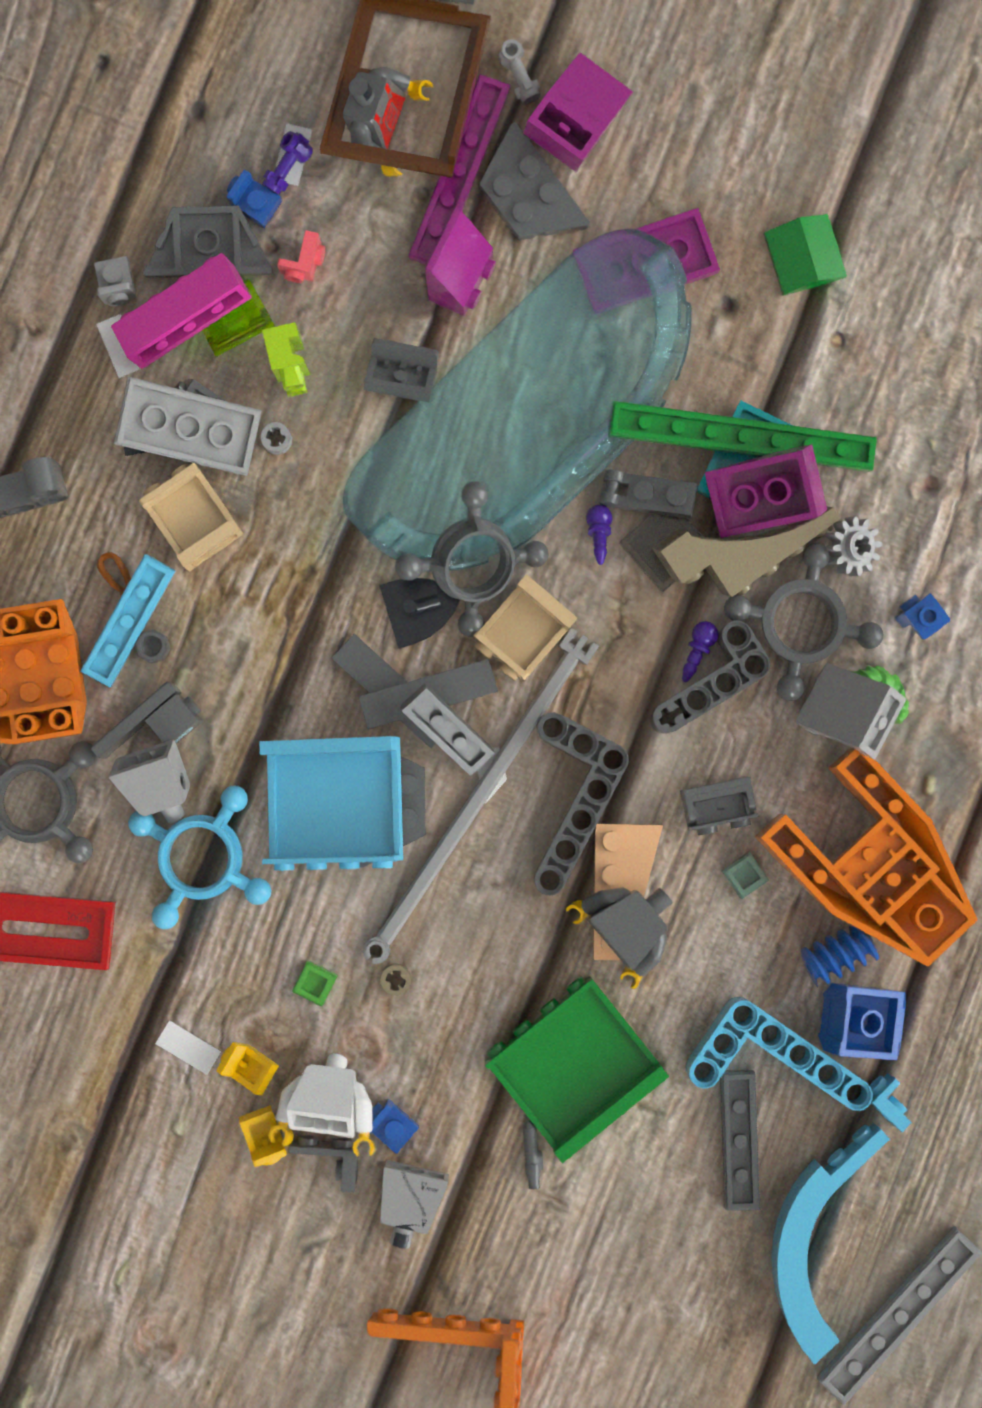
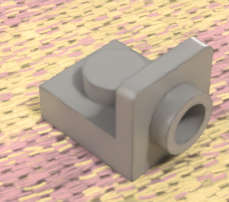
M127 256L94 263L99 285L97 294L105 305L109 304V306L113 307L123 306L130 299L137 298L130 261Z

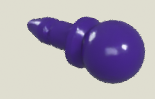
M595 505L588 510L586 522L589 526L588 535L593 537L594 556L597 563L603 565L607 555L606 537L611 534L609 526L612 523V513L604 505Z
M709 621L699 622L692 630L693 641L689 642L688 646L692 647L693 650L690 651L687 663L683 667L682 681L684 683H687L696 673L697 666H699L703 657L702 654H710L709 647L713 646L718 640V629Z

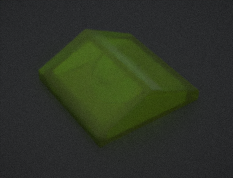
M250 279L245 280L244 283L252 298L202 330L215 357L263 333V329L275 326Z

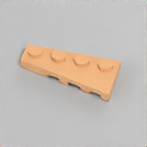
M597 824L595 827L594 894L601 890L624 887L629 891L637 890L644 897L663 825ZM593 928V960H620Z

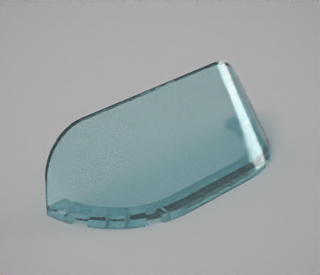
M621 229L603 234L587 242L569 255L433 387L429 403L418 401L365 453L352 471L344 489L343 510L347 518L374 546L395 560L405 553L415 554L420 559L431 558L434 545L440 535L452 524L467 518L468 507L461 499V491L467 483L478 481L486 486L489 495L486 504L481 507V518L487 519L499 526L507 535L513 550L533 538L634 441L608 436L612 402L619 401L663 407L666 400L662 397L671 380L677 381L680 376L690 341L692 307L686 301L684 284L687 283V278L672 246L641 230ZM477 535L464 540L451 556L449 571L468 569L489 563L488 557L500 552L497 542L494 538L486 535Z

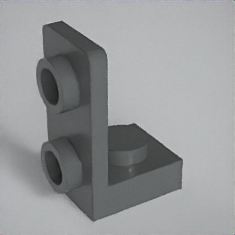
M300 1135L297 1136V1140H293L288 1146V1153L343 1157V1160H337L335 1181H341V1192H355L359 1156L353 1151L354 1143H352V1139L334 1137L331 1139V1142L318 1141L317 1136Z

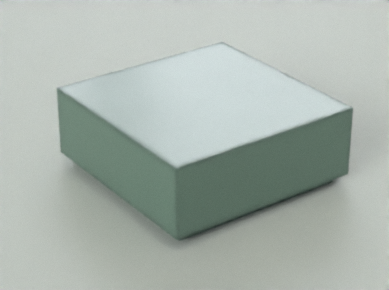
M751 852L746 853L721 870L740 899L745 898L769 881Z

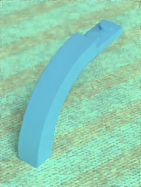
M874 1123L869 1127L864 1125L858 1129L852 1137L854 1141L844 1150L842 1148L836 1150L828 1158V1165L825 1168L814 1159L802 1171L786 1196L776 1222L772 1245V1275L775 1292L789 1328L814 1365L840 1340L822 1318L813 1300L807 1271L809 1241L816 1219L832 1194L890 1140Z

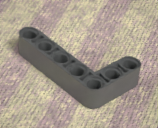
M555 712L547 713L539 720L537 733L540 739L591 767L535 871L534 884L539 892L547 896L556 895L564 888L629 762L628 754L623 747ZM548 719L559 721L562 726L561 734L555 738L548 737L543 731L545 721ZM583 734L590 738L592 746L589 752L581 754L574 749L573 741L577 735ZM609 750H614L621 756V764L614 770L608 769L603 763L604 754ZM593 780H599L604 783L606 789L605 795L597 800L592 799L587 792L588 785ZM578 810H585L590 816L589 825L584 829H576L572 824V815ZM562 840H569L574 845V853L568 859H561L556 854V845ZM547 870L555 871L559 877L558 884L552 889H546L540 884V876Z

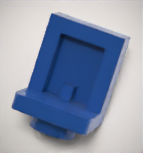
M931 593L920 599L915 594L899 606L902 612L895 617L902 628L911 625L922 640L929 638L950 622V617Z

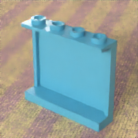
M400 737L259 741L260 755H267L269 858L262 859V864H274L275 871L295 870L294 864L306 863L307 870L327 869V863H339V869L360 868V862H372V868H393V861L403 860Z

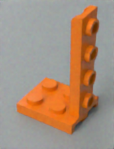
M390 1308L379 1309L368 1320L367 1332L372 1337L499 1348L500 1355L496 1357L495 1377L501 1379H499L498 1391H495L493 1408H519L524 1320L511 1319L509 1324H501V1321L496 1318H482L480 1322L468 1321L462 1315H447L446 1318L432 1317L431 1313L423 1311L413 1312L411 1315L398 1314L397 1310Z

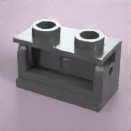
M751 777L680 790L688 830H697L699 836L718 832L717 825L730 823L731 829L751 825L750 818L759 817L758 813H754L756 803Z

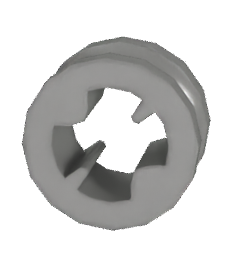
M272 422L263 428L261 442L269 453L281 455L290 449L292 436L284 424ZM274 431H280L282 437L285 438L283 444L278 442V447H273V443L268 439L271 433L273 436L275 435Z

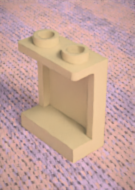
M195 463L190 466L188 464L181 465L171 473V479L162 485L160 483L153 484L143 492L144 497L139 500L142 507L147 510L177 554L176 557L188 571H191L244 535L235 519Z
M526 574L484 626L473 635V638L477 641L474 647L488 659L495 656L503 663L500 669L513 681H516L518 677L525 681L578 618Z

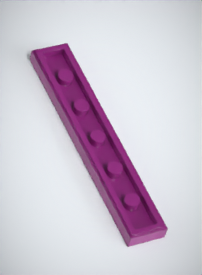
M479 74L473 90L453 177L439 176L409 252V259L428 265L455 208L461 211L464 210L509 95V84Z

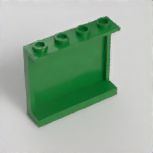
M582 976L574 980L566 988L567 995L559 1001L556 998L548 1001L539 1010L542 1014L532 1023L529 1019L525 1020L513 1030L515 1037L506 1044L502 1040L486 1052L488 1058L485 1060V1067L493 1072L553 1148L554 1154L562 1164L670 1077L591 976L585 980Z

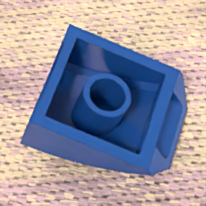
M831 983L823 993L824 1003L821 1028L818 1034L823 1050L838 1056L897 1060L902 1043L906 1009L905 992Z

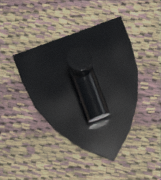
M416 578L409 581L400 579L379 585L399 649L414 645L434 635L452 617L460 602V599L453 598L445 593L436 581L431 579Z

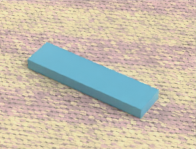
M148 554L143 556L80 672L109 688L113 686L176 570Z

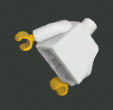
M330 1054L326 1066L313 1064L307 1066L302 1076L295 1078L282 1090L276 1114L278 1125L272 1127L268 1135L272 1143H276L278 1133L281 1130L285 1134L283 1146H289L293 1141L294 1135L291 1129L353 1138L355 1132H359V1138L353 1144L354 1153L359 1156V1144L362 1141H367L370 1144V1156L374 1154L375 1143L369 1138V1132L372 1131V1104L364 1085L356 1081L355 1071L346 1069L347 1058L340 1054Z

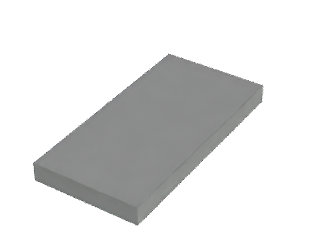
M127 377L113 444L248 476L262 410Z

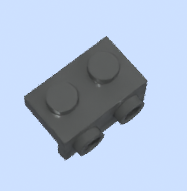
M374 338L371 346V358L364 380V390L429 403L437 374L439 352L422 346Z

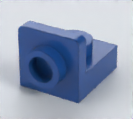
M245 169L240 176H235L231 180L227 188V199L230 206H239L244 216L263 228L266 227L282 202L279 195L255 181L251 173Z
M388 1099L383 1106L378 1102L372 1108V1131L369 1132V1135L373 1133L397 1154L418 1130L419 1125Z

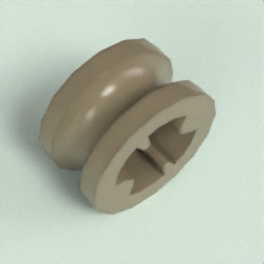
M394 963L384 969L380 980L384 991L390 995L398 996L408 990L411 984V974L406 966ZM393 970L400 971L401 978L406 979L405 985L399 984L398 989L392 988L391 981L387 980V974L393 975Z

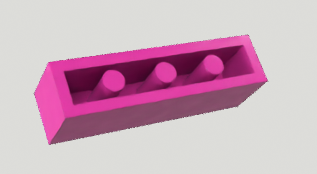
M220 253L216 257L207 259L202 266L190 274L180 277L175 284L166 290L151 296L146 303L134 311L125 313L120 320L111 325V328L126 357L143 369L251 299L252 296L236 267L223 253Z

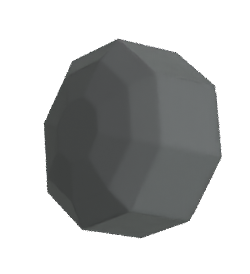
M154 629L142 632L135 643L138 657L151 664L165 660L170 651L167 636Z

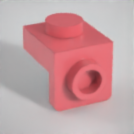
M305 230L298 262L279 258L277 266L280 274L284 275L286 280L295 283H303L304 280L313 282L317 265L322 266L325 256V246L321 243L319 233Z

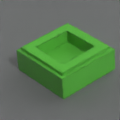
M308 960L292 992L322 1007L338 975Z

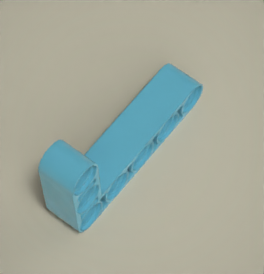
M743 997L731 998L724 1005L686 1062V1073L697 1087H713L719 1081L746 1039L749 1038L849 1109L854 1111L864 1110L871 1104L873 1099L871 1087L864 1080ZM741 1005L748 1006V1018L743 1022L734 1021V1010ZM769 1025L776 1026V1037L769 1042L763 1041L761 1038L762 1030ZM720 1034H727L730 1037L729 1046L724 1050L714 1048V1040ZM796 1045H803L805 1048L804 1057L801 1060L792 1061L790 1059L791 1049ZM702 1062L709 1063L711 1065L710 1074L705 1078L695 1077V1067ZM824 1065H832V1076L825 1081L819 1080L818 1072L820 1068ZM855 1084L860 1085V1096L857 1099L848 1100V1088Z

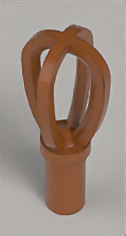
M113 552L104 553L97 559V569L104 579L116 591L120 592V596H122L126 587L123 588L112 578L104 566L105 560L110 558L115 561L124 578L126 587L131 580L130 574L118 555Z

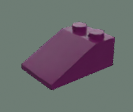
M455 208L429 260L425 273L429 300L465 317L468 308L474 310L482 293L478 288L483 278L489 280L496 261L493 260V247L463 211Z
M812 444L775 452L705 472L721 538L818 518L827 511Z

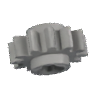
M857 516L845 517L844 521L835 522L833 526L836 532L826 533V537L832 541L831 545L826 546V550L832 552L833 555L828 565L839 564L837 574H848L849 577L861 576L862 572H871L873 567L870 561L880 560V556L875 553V548L881 547L882 542L874 541L873 538L879 530L877 528L868 529L869 519L858 520Z

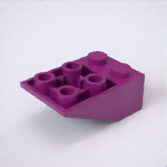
M579 52L527 120L523 134L577 173L633 91Z

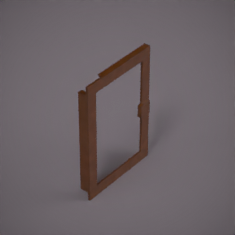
M359 0L321 141L320 153L452 178L491 16L459 10L458 5L431 0ZM376 11L471 29L439 159L341 141L346 125L343 111L350 94L349 84L358 72L368 74L370 72V69L361 68Z

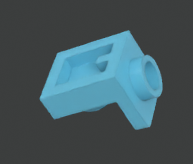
M886 1074L885 1077L879 1076L870 1084L873 1092L871 1105L895 1128L903 1132L912 1123L904 1115L907 1108L893 1095L887 1099L899 1086L900 1082L890 1074Z

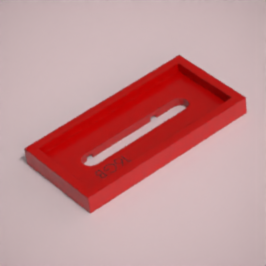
M0 892V961L108 970L110 968L116 902ZM12 920L82 926L89 930V937L85 940L13 934L6 933L2 925L4 921Z

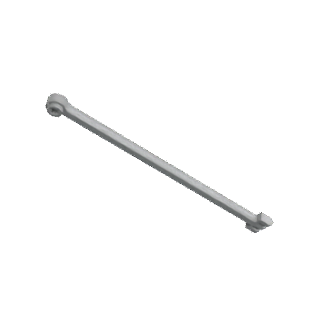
M574 628L569 630L559 645V648L565 651L564 655L378 934L368 939L364 944L363 954L366 960L372 956L370 953L371 946L377 944L382 947L383 952L379 957L374 956L371 963L380 964L386 961L390 955L391 943L578 662L580 661L587 665L598 649V644L592 643L586 653L581 649L588 638L582 635L575 646L570 641L576 636L577 630Z

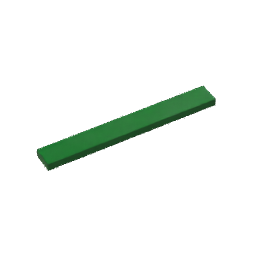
M613 401L611 404L608 430L609 437L755 457L812 444L817 465L865 472L873 471L877 437L619 401Z

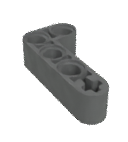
M50 457L27 460L21 464L23 471L0 476V518L56 504L68 499L60 464Z
M729 622L719 632L718 643L729 663L653 709L650 715V723L655 731L661 734H668L680 729L768 674L770 669L769 657L751 628L745 622ZM729 629H737L742 633L743 641L741 645L734 646L728 642L727 632ZM748 657H754L759 661L760 671L757 675H752L746 671L745 661ZM725 674L731 679L732 687L729 692H722L717 688L716 679L718 675ZM690 692H698L703 697L704 702L700 710H694L688 706L687 696ZM675 700H678L679 706L674 703ZM680 707L683 713L671 719V727L667 723L660 724L658 719L662 717V709L665 713H669Z

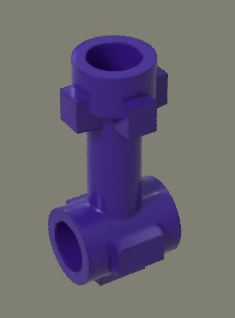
M287 132L280 142V147L286 152L274 172L266 171L263 176L265 180L262 185L277 195H280L281 191L285 192L288 187L285 178L296 160L302 164L312 155L313 148L308 144L309 140L298 132Z

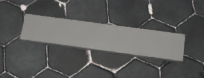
M954 1226L817 1377L818 1381L845 1405L978 1259L982 1252Z

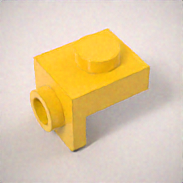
M232 1042L230 1047L223 1052L216 1072L222 1076L232 1077L255 1095L262 1096L279 1065L251 1045Z
M271 1105L238 1117L254 1167L272 1165L279 1161L281 1157L287 1155L286 1148L283 1146L281 1132L278 1133L276 1143H272L268 1137L270 1129L278 1125Z

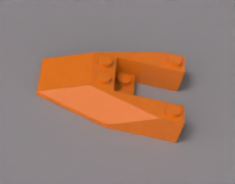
M850 747L828 769L877 820L832 863L786 814H778L755 838L830 914L929 967L978 918L931 818L876 760L864 756L855 748Z

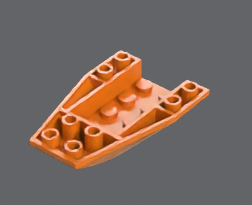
M63 599L0 609V743L22 744L82 734L87 699L83 673L80 672L82 669L77 633Z

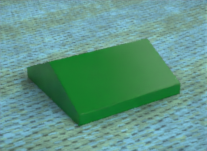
M828 214L799 217L764 233L783 296L847 277Z

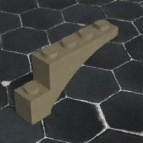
M827 506V511L818 518L789 523L783 527L761 534L738 538L691 536L686 530L677 529L652 547L673 581L681 584L685 582L687 584L693 583L704 574L702 570L705 568L720 592L733 597L734 595H743L752 588L751 583L759 577H767L773 574L779 568L778 563L785 558H792L802 553L806 549L805 544L814 537L821 538L825 536L826 533L833 529L832 524L841 518L834 507Z

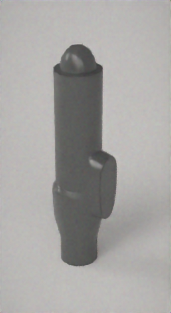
M528 1120L523 1127L525 1171L529 1189H539L540 1171L543 1170L542 1151L538 1150L536 1127L531 1120Z

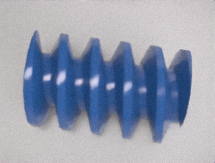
M850 925V935L843 929L837 931L838 941L831 935L826 936V948L819 941L814 942V954L807 947L801 948L803 964L816 987L818 988V978H821L827 985L831 984L830 972H833L840 979L843 978L841 968L843 966L847 967L852 973L855 972V960H858L864 967L867 966V954H870L876 961L880 960L879 953L871 936Z

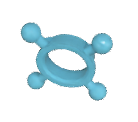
M234 785L227 787L222 792V807L216 817L208 815L189 816L179 820L168 830L157 825L152 814L142 816L135 811L130 816L128 826L134 835L139 837L149 835L161 842L158 850V866L164 881L172 889V892L166 902L158 904L152 911L151 917L156 927L170 929L176 925L179 919L177 908L184 897L197 900L209 899L222 894L232 884L244 891L246 899L251 904L261 905L269 900L271 886L266 880L262 878L249 879L240 873L243 862L242 846L238 836L228 825L233 813L241 811L247 804L248 796L243 788ZM194 827H202L215 832L225 843L228 852V863L224 874L217 882L208 887H192L183 883L175 875L171 867L170 852L173 843L180 834Z

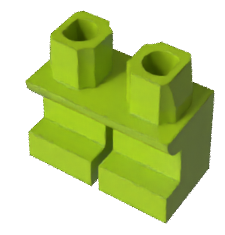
M293 322L263 329L262 332L271 370L277 381L282 382L287 396L293 397L308 393L304 376L311 374L304 359L295 353L296 351L305 350L302 336L296 323Z

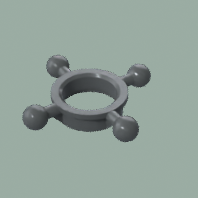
M478 481L467 483L461 491V499L468 507L467 518L452 524L440 535L434 545L431 558L420 559L415 554L405 553L399 556L395 563V570L400 578L408 581L414 580L421 572L432 571L436 583L445 593L453 598L465 600V612L458 619V628L467 637H473L484 626V619L478 613V606L481 602L494 598L506 588L513 576L516 564L525 562L528 566L536 568L544 565L549 556L546 545L540 541H531L523 549L513 550L505 532L495 523L481 518V507L486 504L489 495L486 486ZM486 535L494 538L500 551V560L494 575L484 584L474 588L456 586L452 582L449 573V563L455 549L464 540L473 536Z
M821 543L810 544L804 550L803 560L808 566L805 579L794 580L779 587L768 598L764 607L750 604L749 600L742 595L729 597L724 605V612L732 621H743L747 617L762 620V630L768 645L776 654L789 661L786 675L777 684L778 694L787 701L799 699L804 692V683L800 678L802 664L818 662L830 656L840 646L844 637L856 639L862 647L873 649L881 644L884 636L882 628L874 622H866L861 626L847 624L846 610L840 597L830 587L819 582L821 569L830 560V552ZM798 593L809 594L821 600L827 607L831 617V630L827 640L818 649L808 652L796 651L787 647L779 639L774 627V615L778 605L787 596Z
M86 741L75 743L70 748L69 759L60 767L42 759H27L10 766L1 757L2 750L0 747V841L7 835L26 843H40L58 837L66 845L65 852L70 861L84 863L90 859L93 853L91 842L85 837H76L69 830L68 826L75 815L77 807L76 789L69 776L78 768H86L94 763L96 754L91 750L92 744ZM28 771H38L47 775L56 784L60 794V807L55 819L48 826L38 831H27L16 826L9 819L4 806L5 792L11 781L18 775Z

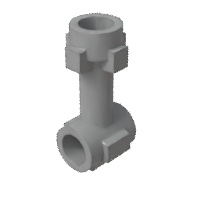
M509 39L503 42L501 52L498 53V59L501 66L512 71L518 85L514 89L517 100L521 99L522 104L527 105L536 101L541 96L539 93L540 85L537 79L530 81L521 58L524 56V49L522 45L516 40Z

